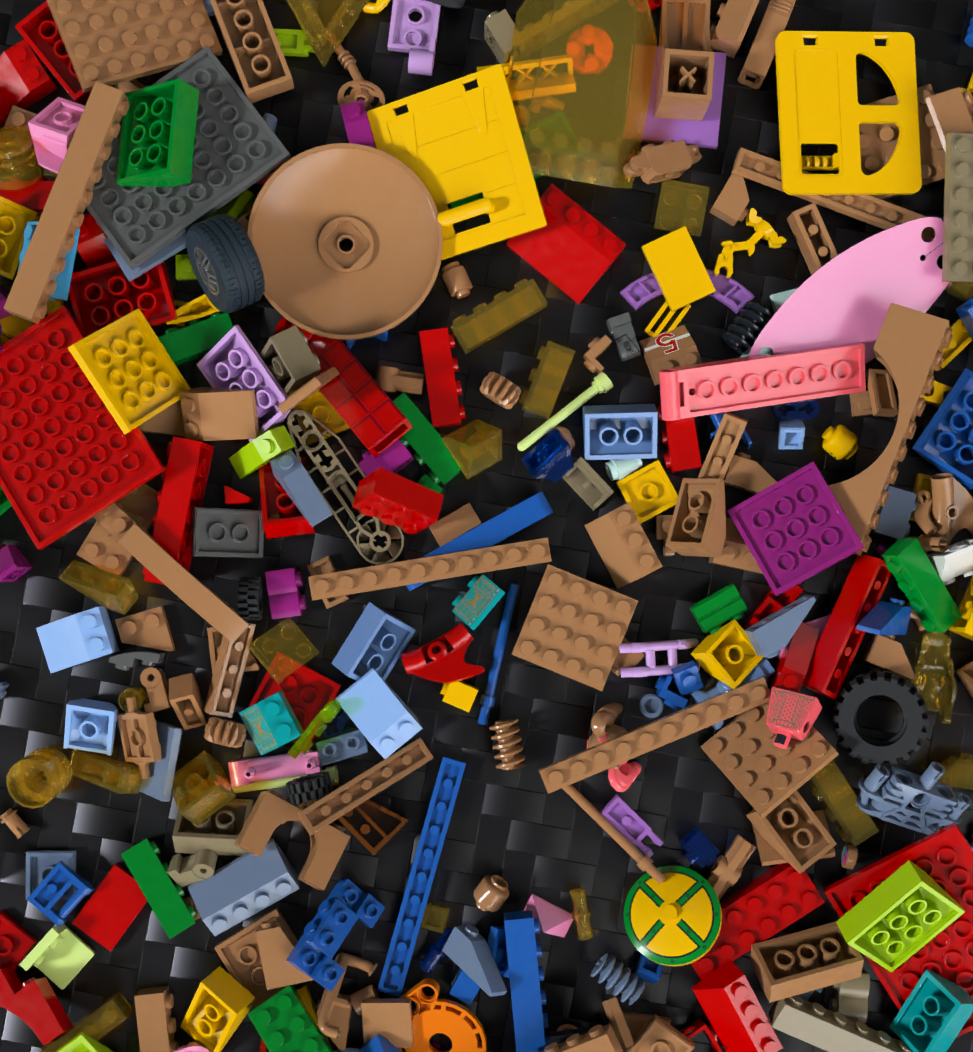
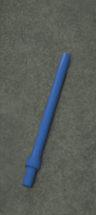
M510 583L485 693L482 694L480 700L482 706L478 724L487 725L491 707H494L496 699L494 697L519 588L517 584Z

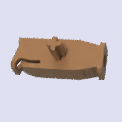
M769 0L737 79L739 83L753 89L760 88L775 54V38L780 32L785 30L796 0ZM746 75L756 79L755 82L746 80Z

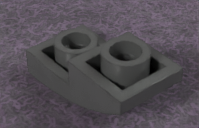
M149 650L132 651L110 657L109 662L116 664L115 668L121 670H130V667L138 666L139 659L143 665L155 666L156 663L164 661L165 653Z

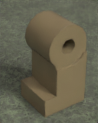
M201 849L197 854L187 857L176 854L171 857L167 873L180 887L203 881L213 876L218 856L210 849Z

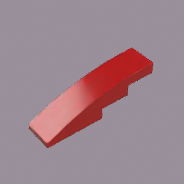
M798 584L778 596H775L771 589L743 624L742 628L744 630L795 601L803 591V587Z

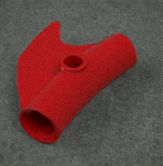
M461 622L437 639L401 655L408 675L413 674L444 684L466 680L485 671L483 666L467 664L464 660L466 650L474 638Z

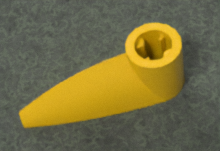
M206 294L178 308L176 310L178 319L166 323L168 325L192 321L220 311L215 308Z

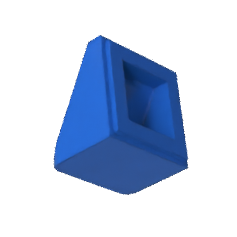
M640 954L633 973L637 974L638 978L655 984L660 979L664 965L655 963Z

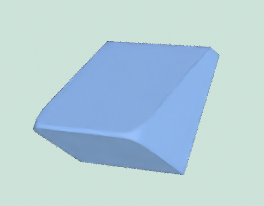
M780 420L778 425V448L803 449L805 436L803 421Z

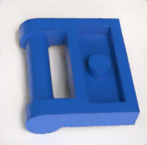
M61 860L27 900L54 924L62 926L66 922L68 914L94 888ZM73 884L78 888L77 891L59 911H56L53 906Z

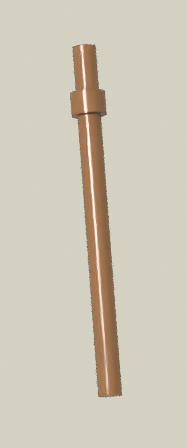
M572 784L562 788L637 862L636 865L643 872L646 871L658 884L666 878L652 864L653 861L647 855H643Z

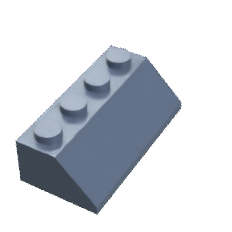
M272 838L268 841L261 856H253L246 853L214 871L213 876L189 885L188 889L202 921L213 935L217 936L300 889L297 879V871Z

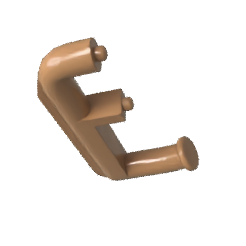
M339 953L334 961L345 971L332 991L324 990L317 1011L319 1029L323 1034L335 1039L337 1036H341L339 1027L328 1023L334 1005L345 1009L350 1007V1003L347 1000L337 997L347 966L366 971L371 976L376 970L378 963L374 964L369 960L348 953Z

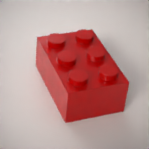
M379 467L359 481L352 507L360 510V513L363 515L381 519L384 524L400 527L405 533L417 534L438 521L444 495Z

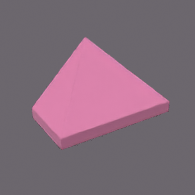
M531 894L523 910H533V918H538L539 930L543 933L559 937H565L575 917L574 914L534 894Z

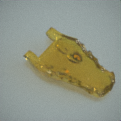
M932 632L927 633L923 637L921 654L914 671V678L910 682L922 694L927 710L940 712L941 723L950 724L957 694L956 680L953 676L955 671L953 661L950 658V644L952 640L945 634Z

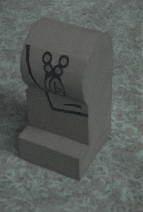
M629 312L608 319L606 324L621 361L624 362L641 356Z

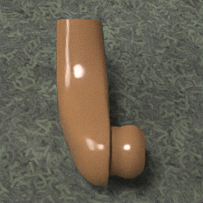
M921 490L917 494V507L914 510L913 517L928 537H931L938 532L937 527L930 518L932 494L927 490Z

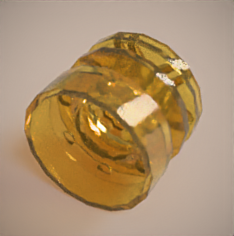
M19 127L1 128L0 189L17 190L37 182L41 177L42 170L37 161L30 132Z
M50 747L38 748L11 767L7 774L6 782L9 794L15 802L23 807L32 809L43 807L68 787L72 777L71 765L66 756L57 749Z

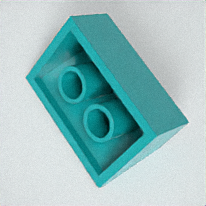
M925 970L889 1027L913 1052H947L973 1012V998L960 986L930 970Z

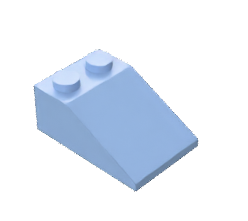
M98 606L36 628L50 674L120 651L106 606Z
M374 668L335 698L384 759L423 729L415 714Z

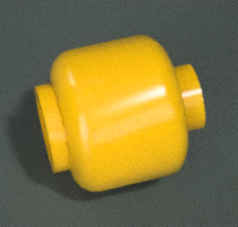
M838 425L834 428L830 426L822 435V438H824L822 448L836 460L849 459L859 447L857 444L858 437L844 425Z

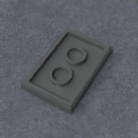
M193 507L191 556L263 558L264 527L262 510Z

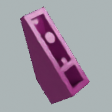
M360 100L341 105L340 108L349 143L376 148L364 101Z

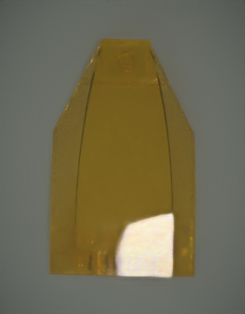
M525 0L516 12L507 83L534 174L611 188H632L634 177H626L622 169L626 163L630 162L633 156L639 154L650 99L657 47V37L648 0Z

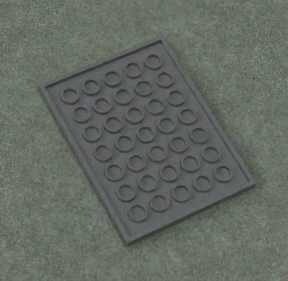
M208 46L152 84L156 85L179 78L199 90L191 183L175 187L116 185L122 127L121 118L119 134L116 138H113L110 145L111 154L108 160H104L101 168V179L93 187L91 203L86 205L88 211L132 270L182 236L192 225L206 219L291 158L290 153Z

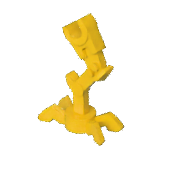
M751 208L750 213L746 215V226L754 227L756 232L747 241L733 243L731 240H727L721 243L724 248L721 254L718 255L713 272L714 276H718L719 269L724 268L727 271L726 278L731 277L733 274L734 251L747 250L748 255L751 256L754 253L755 244L761 238L768 240L769 248L773 249L780 248L786 242V239L782 236L778 237L773 227L761 217L756 216L757 211Z

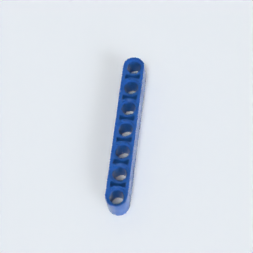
M543 491L421 558L491 547L554 511ZM426 582L406 585V587L411 591Z

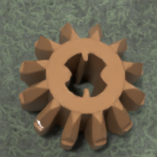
M489 372L480 386V391L485 397L506 409H511L517 403L521 394V390L516 384L495 372Z
M211 717L208 724H206L204 738L215 744L238 748L245 741L247 728L244 724L236 721Z

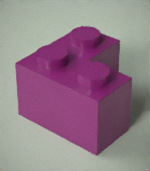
M398 439L376 458L367 451L360 457L361 462L358 465L366 476L379 467L396 474L415 459L400 439Z

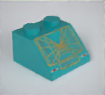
M484 574L481 577L475 575L467 585L471 589L465 596L460 593L452 603L455 606L452 612L472 630L476 629L505 594L502 589Z
M282 690L239 712L261 755L294 740L304 733Z

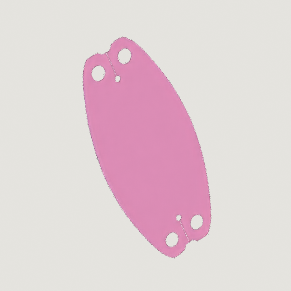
M925 217L900 224L859 242L827 262L809 277L773 315L755 340L749 356L759 355L760 350L764 347L771 348L773 355L863 343L865 344V364L874 359L876 356L873 347L890 304L895 303L926 313L950 283L942 282V269L937 265L938 257L943 254L944 222L938 217ZM926 227H932L935 230V238L931 242H924L921 238V233ZM921 255L926 256L924 261L920 260Z

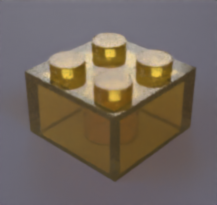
M205 750L174 774L171 793L180 814L196 826L236 797L221 763Z

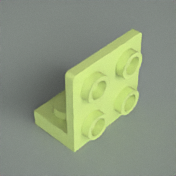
M65 924L62 926L55 925L19 965L26 971L34 965L63 990L90 961L95 952Z

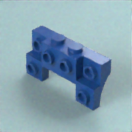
M341 877L328 898L318 907V913L314 919L304 928V934L286 961L315 980L326 990L332 991L345 971L332 959L357 919L367 927L373 928L385 907L369 893H364L348 878Z

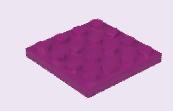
M814 461L728 510L730 517L775 596L782 594L864 548Z

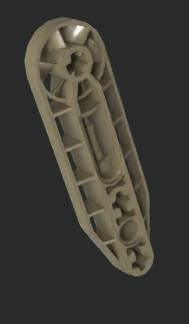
M303 409L291 411L287 417V425L295 444L294 448L297 458L302 463L299 452L305 449L316 467L307 471L309 476L310 473L318 469L329 484V487L321 492L314 482L332 514L357 551L366 561L375 565L388 564L394 561L401 554L404 547V535L401 528L389 525L387 531H384L387 524H384L381 519L372 516L373 519L361 525L358 520L365 515L360 513V515L355 517L337 490V487L340 486L353 506L355 497L344 482L348 480L356 492L358 487L350 476L359 470L364 478L366 477L342 440ZM296 415L300 417L305 416L306 419L303 420V423L307 429L310 426L313 427L312 430L306 431L302 437L299 434L303 432L302 428L299 425L294 426L293 424L296 421L294 418ZM313 421L317 422L326 431L320 433ZM327 433L332 434L339 440L343 449L334 453L323 436ZM294 434L302 444V447L299 449L297 448ZM311 434L317 435L320 439L319 445L315 448H310L306 443L307 437ZM324 445L327 450L322 451L326 457L332 456L333 458L330 461L331 466L329 468L326 465L321 466L320 463L323 460L319 454L316 457L313 455V452L319 451ZM343 451L347 452L357 467L349 474L337 458ZM330 489L333 490L343 505L336 512L323 495ZM344 508L356 524V527L349 532L337 516V513ZM368 523H370L371 526L374 528V532H372V530L368 526ZM359 529L356 544L350 533ZM379 534L380 537L385 536L387 538V541H384L386 543L384 547L374 545L373 541H376L374 538L376 535ZM400 538H401V540H399V541H391V539H400ZM370 540V543L359 544V541ZM386 550L389 551V553H390L391 556L393 557L392 559L390 558V556L388 555V553L386 552ZM376 551L373 560H371L373 552Z

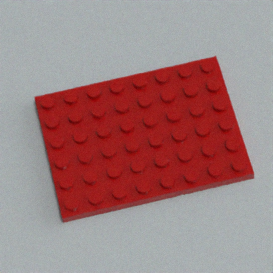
M64 305L40 320L39 324L35 323L1 346L2 352H0V486L36 548L39 550L47 547L165 471V468L139 426L124 435L68 350V347L82 340L85 336L68 308Z
M955 822L824 888V893L841 918L908 860L924 870L965 910V913L892 973L867 956L865 957L899 1011L925 970H930L960 986L973 998V850ZM973 1012L957 1037L973 1030Z

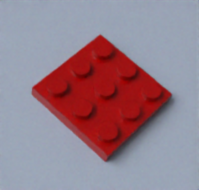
M277 652L249 707L282 690L304 730V733L292 740V742L308 750L342 684L281 652Z

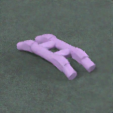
M697 638L622 643L619 645V653L645 652L646 667L620 668L621 678L672 674L671 669L685 664H678L677 649L695 648L699 645V641ZM667 650L668 665L656 666L655 651ZM695 662L697 669L699 671L700 664L698 662Z

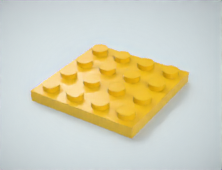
M139 308L68 347V350L124 435L180 400V392L191 389Z

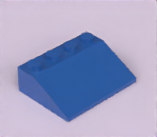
M965 368L912 449L942 473H952L953 477L969 491L973 489V372Z

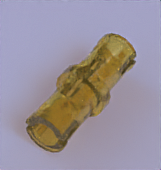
M576 888L570 891L574 909L572 918L576 922L578 940H588L593 937L589 918L591 910L587 906L585 888Z

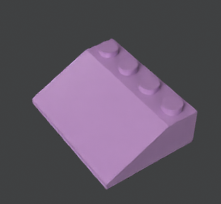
M235 325L196 364L209 384L214 388L255 390L259 436L270 429L279 427L291 411L290 409L282 414L278 409V405L287 399L288 396L239 325Z

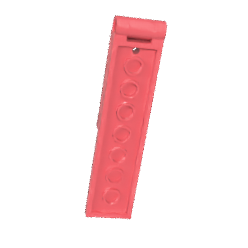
M854 343L777 355L763 354L662 369L659 371L662 420L674 421L690 417L866 391L865 344Z

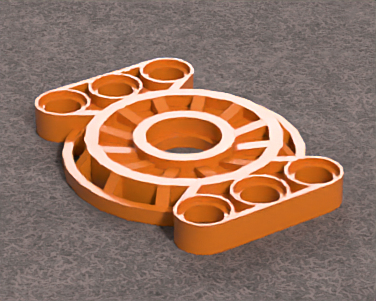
M426 978L398 998H411L417 1005L415 1009H411L413 1048H405V1052H486V1034L478 1018L468 1008L455 1001L438 999L440 986L434 979ZM429 986L435 991V994L427 996L423 993L422 988ZM436 1033L447 1035L452 1041V1048L449 1051L435 1049L430 1043L431 1036ZM479 1033L482 1039V1043L479 1041Z

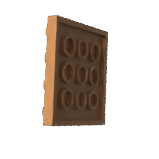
M931 84L917 88L922 187L945 180V151L925 98L934 95ZM897 95L866 105H897L898 98ZM859 124L861 170L865 175L878 172L893 154L899 137V127L895 124ZM870 195V196H873V197H875V198L884 200V199H887V198H890V197H893V196H896V195Z
M548 564L512 655L602 691L638 600Z
M769 702L740 713L701 746L703 751L762 818L839 755L813 726L805 740L801 741L791 738L787 749L776 747L773 744L776 734L772 733L766 725Z

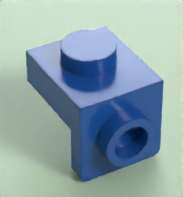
M694 660L671 669L674 684L681 696L703 688Z
M660 675L655 685L657 689L656 694L665 699L663 703L673 709H677L679 706L684 709L688 699L668 688L673 675Z

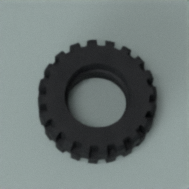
M869 670L868 673L863 674L862 672L856 675L854 679L847 681L842 690L839 691L834 703L832 722L835 735L839 738V743L849 751V755L853 758L858 757L865 764L871 762L882 766L883 764L890 763L892 766L898 764L899 760L904 759L906 761L914 751L917 752L920 749L922 741L927 736L929 717L925 700L912 682H909L900 674H893L892 671ZM875 695H884L894 699L901 706L904 722L901 730L895 736L888 739H874L861 731L857 723L856 714L860 704L865 699Z

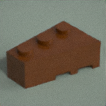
M371 800L365 801L338 818L373 855L408 821V819Z

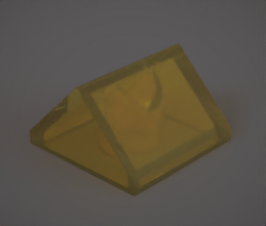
M478 419L442 438L467 480L502 460V430Z

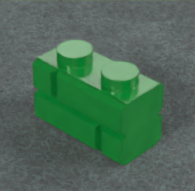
M729 584L690 606L689 609L704 633L710 632V634H714L723 627L722 624L728 620L737 621L744 617L743 612L747 610V606L735 585Z

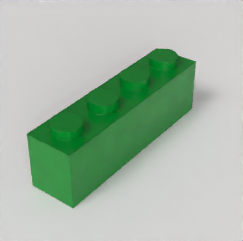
M220 311L210 315L211 318L207 320H193L185 328H171L165 331L166 334L158 337L175 365L178 366L205 356L235 326L232 316L229 313Z
M404 392L392 401L413 426V428L399 438L406 448L409 445L412 446L416 451L413 456L421 466L425 463L431 469L428 474L436 484L440 481L443 485L447 484L466 468L465 464Z
M900 538L882 554L888 570L893 573L899 588L905 593L911 608L917 613L921 620V625L927 632L945 633L962 616L917 538Z
M146 838L123 852L121 856L168 938L171 939L195 924L193 918L197 914L191 904L185 905L181 899L185 894L180 885L177 883L173 885L170 880V875L167 873L169 866L166 861L161 864L157 855L161 852L154 840L149 843Z

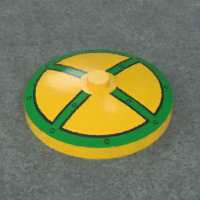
M681 866L658 867L657 869L666 877L660 884L646 873L630 889L624 906L625 929L635 948L649 960L665 966L688 965L702 958L715 944L722 924L721 905L712 886L697 872Z

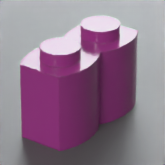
M296 567L265 572L272 620L302 615L303 610L306 609L305 596L300 595L299 586H303L301 571L297 572Z

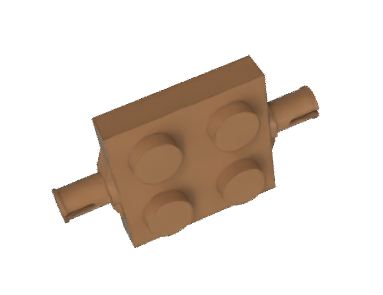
M130 696L125 698L128 712L117 715L125 761L134 762L139 765L141 779L151 777L148 763L162 760L161 744L158 740L156 729L157 723L153 712L138 710L136 696Z

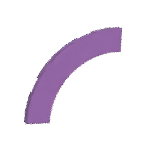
M706 269L716 290L708 296L724 303L736 314L747 302H750L755 297L749 290L732 278H726V276L721 274L714 276L713 270ZM653 273L637 279L620 292L635 310L648 301L663 295Z

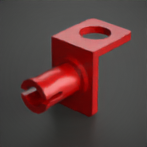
M698 1019L681 1031L689 1039L703 1031L714 1050L722 1052L718 1045L719 1038L712 1025L708 1026Z

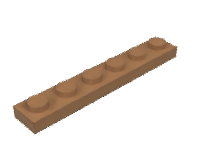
M419 738L305 808L297 815L311 836L431 761L433 756L422 739Z

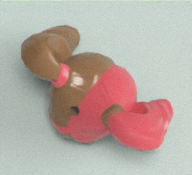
M616 702L607 704L593 715L591 720L593 734L587 741V749L627 733L625 728L614 724L615 719L623 711L622 704ZM625 761L607 769L610 785L617 792L626 791L638 774H640L641 764L638 762L628 764Z

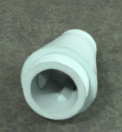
M610 459L609 462L605 463V469L611 481H620L642 467L641 459Z

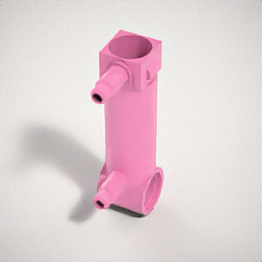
M311 749L257 758H242L228 762L231 786H242L254 782L314 774L322 771L318 750Z

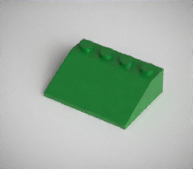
M178 78L126 92L125 95L129 100V109L127 114L122 117L116 185L175 187L191 183L199 90Z

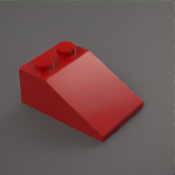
M25 39L0 55V124L7 121L13 105L26 109L58 89L42 61Z
M306 457L301 458L303 466L308 471ZM270 462L260 467L262 521L266 538L315 533L314 526L311 527L274 477Z

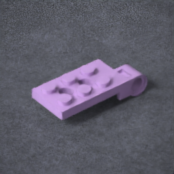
M393 0L388 51L409 53L408 73L433 75L441 5L426 0ZM412 12H420L422 14L421 20L418 22L411 21L409 15Z

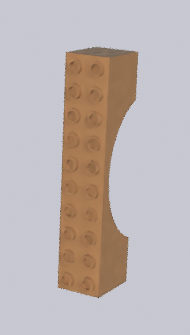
M662 0L654 118L702 121L712 100L715 53L711 48L710 42L711 0Z
M895 303L890 304L873 347L876 359L888 370L898 390L899 413L894 433L883 453L867 469L848 480L828 485L864 546L863 549L854 553L859 556L862 555V552L867 553L872 539H870L869 534L871 529L876 530L881 518L878 514L881 506H886L890 495L887 491L889 484L894 485L899 471H897L896 466L898 461L903 462L908 450L906 448V441L913 438L917 427L915 425L916 416L921 417L926 404L924 403L925 393L930 394L935 382L933 380V373L935 370H940L944 359L942 357L943 348L948 349L953 336L949 320Z

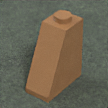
M275 919L261 922V926H258L255 933L267 990L312 981V978L286 961L298 941L284 922H276Z

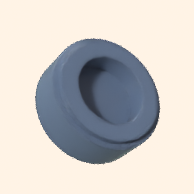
M646 694L639 701L641 713L648 718L658 717L663 711V701L656 694Z

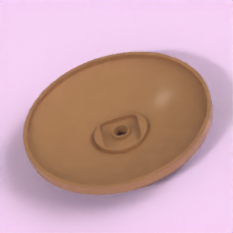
M353 143L327 144L306 150L294 156L278 168L266 181L255 200L249 218L247 235L255 248L262 267L265 282L264 296L278 313L289 322L309 333L337 340L363 339L376 336L396 327L410 317L424 302L434 285L441 264L443 251L442 226L438 221L439 213L428 189L419 177L403 162L386 152L370 146ZM343 239H349L353 242V248L350 251L345 252L340 249L339 244Z

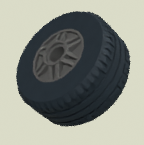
M219 214L192 225L186 234L189 259L200 286L215 308L222 312L232 313L258 302L265 291L264 275L255 248L240 223L232 216Z

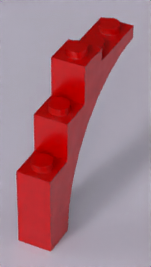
M0 966V1007L5 1008L22 1019L34 1031L43 1046L56 1042L74 1028L46 977L40 979L33 977L22 984L13 967L2 969Z

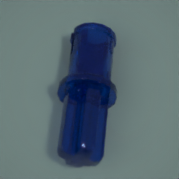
M446 928L436 944L430 945L431 949L421 963H419V967L426 973L432 974L443 957L446 958L447 955L442 949L453 929Z

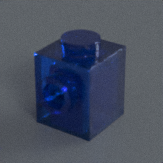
M697 826L679 842L687 851L684 856L693 866L698 863L701 868L705 865L710 866L718 858L717 854L720 852Z

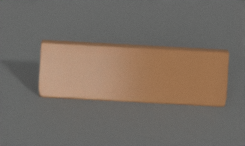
M249 623L250 626L234 643L223 635L204 707L206 713L232 718L256 624Z

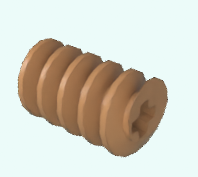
M518 718L497 720L495 725L489 727L490 730L497 731V734L492 736L491 740L499 742L493 746V749L500 750V753L494 756V759L502 760L501 763L496 765L498 769L512 770L526 766L520 763L525 759V756L517 754L523 750L522 745L516 744L522 740L521 736L514 735L520 731L519 726L513 725L518 722Z

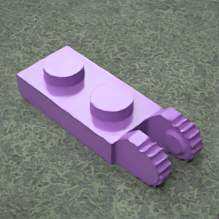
M617 794L600 811L635 847L638 846L648 857H651L654 853L641 841L646 835L656 845L661 846L664 843L652 831V828Z

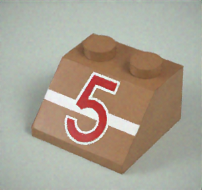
M684 325L676 327L672 331L660 333L656 337H649L639 341L655 386L660 384L659 371L662 369L702 363L696 344Z

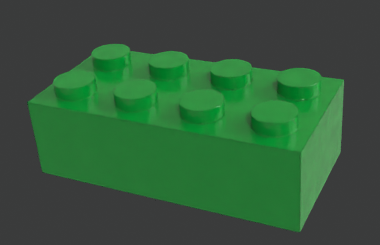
M288 985L248 1013L249 1018L270 1052H334L294 985Z

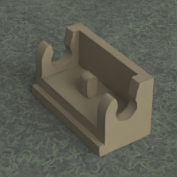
M582 457L561 475L593 511L614 492Z

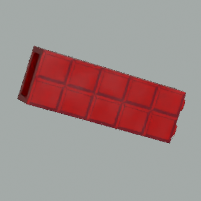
M314 334L307 341L309 349L317 355L320 361L321 369L317 375L331 367H335L340 373L320 388L319 391L375 458L413 428L408 419L341 340L325 338Z

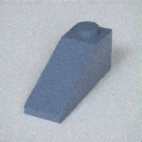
M291 449L270 461L274 477L311 527L332 515L330 508L311 477Z
M804 595L744 630L757 656L772 658L781 652L780 649L788 644L815 603L816 599L814 596Z
M473 925L455 926L442 951L490 997L505 995L507 989L486 939L479 934V930Z

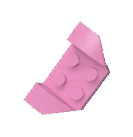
M58 97L28 122L37 161L40 166L58 174L67 153L68 145L71 143L84 111V105Z

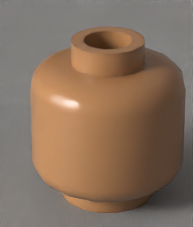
M498 875L485 876L474 890L476 905L485 912L498 911L509 897L508 884Z

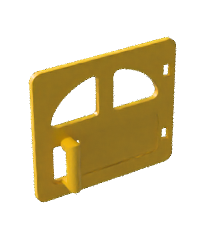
M780 32L775 38L783 191L788 195H912L918 192L922 187L915 42L913 36L907 32ZM803 38H816L815 45H804ZM874 39H886V46H875ZM857 54L871 58L884 70L895 89L898 98L897 105H860L858 103ZM859 124H895L899 127V137L893 154L878 172L865 175L861 170ZM801 144H836L838 152L832 156H801ZM839 169L838 174H804L802 170Z

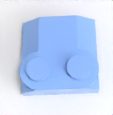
M84 698L70 700L66 705L63 748L91 751L111 756L117 715L119 714L118 708L109 702Z

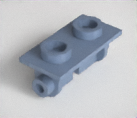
M360 730L316 743L321 766L368 753L367 740Z

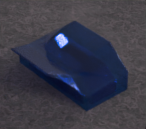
M556 428L521 459L532 477L536 479L545 478L555 483L574 467L570 454L571 446L561 431Z

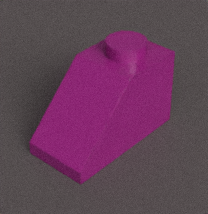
M2 544L0 545V582H14L30 570L32 566L16 545Z

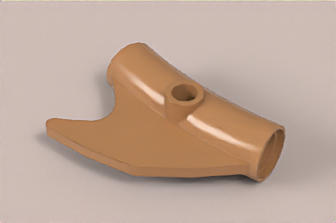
M952 473L932 475L931 520L937 527L938 532L931 537H946L947 541H941V543L948 542V548L952 538L963 528H966L973 538V497L953 477Z

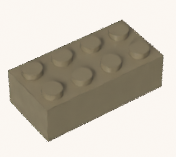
M296 325L270 337L259 355L288 397L312 380L321 369L317 355L311 352L307 345L306 336L298 330Z

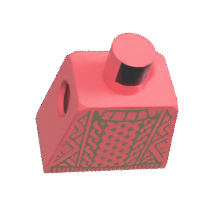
M772 687L766 725L772 733L776 734L773 741L776 747L787 749L791 738L801 741L805 740L822 709L817 697Z

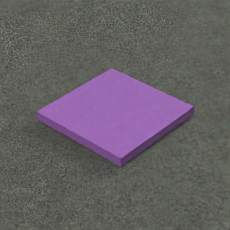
M632 44L622 140L661 144L668 140H674V142L684 140L686 145L716 149L718 146L727 53H714L712 100L702 121L654 118L659 46Z

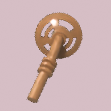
M327 31L323 35L324 39L337 54L338 61L341 62L345 70L350 72L353 81L345 83L339 89L337 96L339 105L363 100L367 112L385 105L383 91L377 85L363 79L356 65V60L348 50L343 48L333 33ZM350 86L353 87L350 95L344 96L345 90ZM374 97H378V104L372 107L370 103Z

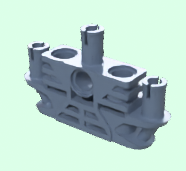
M934 761L931 762L921 776L894 766L887 769L885 766L877 764L866 779L861 778L859 780L861 792L856 798L857 806L864 813L928 835L940 830L939 828L942 826L950 825L954 822L956 824L961 823L960 816L971 805L972 801L966 794L963 793L962 795L961 792L955 796L951 786L937 782L945 773V769L941 764Z

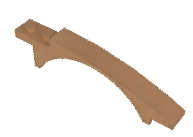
M113 503L93 516L145 568L232 643L250 626L229 603L202 584L167 553L143 528L137 517L131 512L123 510L117 503Z

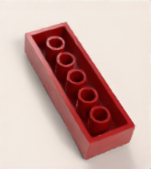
M173 436L172 442L170 441L167 447L169 459L168 464L164 466L165 471L162 472L164 483L157 497L159 508L152 521V525L155 527L152 538L189 572L192 559L193 507L202 508L214 446L200 441ZM143 566L144 581L163 584Z
M789 863L778 864L720 901L722 924L719 936L708 953L691 963L701 981L730 961H734L750 951L752 944L767 940L825 903L806 871L799 874Z

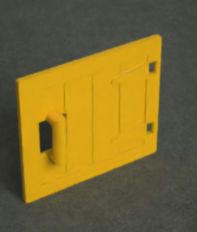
M501 64L367 112L376 148L392 155L409 167L423 182L433 198L439 213L437 218L442 226L443 251L441 260L547 226L511 93ZM477 80L479 87L466 91L463 84ZM407 105L409 112L397 116L394 109ZM483 193L484 198L448 209L447 204ZM484 213L489 214L490 223L455 234L454 223Z

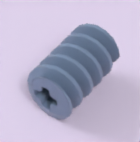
M608 953L598 960L590 975L594 977L600 974L598 983L600 984L607 980L605 989L609 990L614 986L613 996L622 993L620 1002L623 1003L629 999V1005H632L639 998L646 984L644 980H638L637 974H630L631 970L629 967L623 968L622 961H616L615 955H608Z

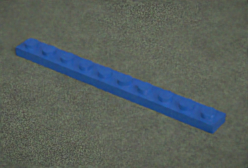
M446 756L442 758L377 991L401 997L466 762Z

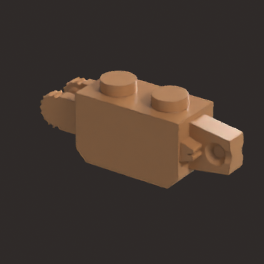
M668 140L661 145L648 144L644 146L637 156H633L630 162L624 165L622 170L626 177L641 176L643 182L651 184L679 178L692 164L698 162L702 156L697 145H686L684 140L677 142Z

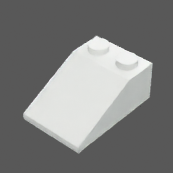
M964 539L949 545L945 552L934 551L927 554L944 585L955 582V577L963 574L964 577L973 575V539Z

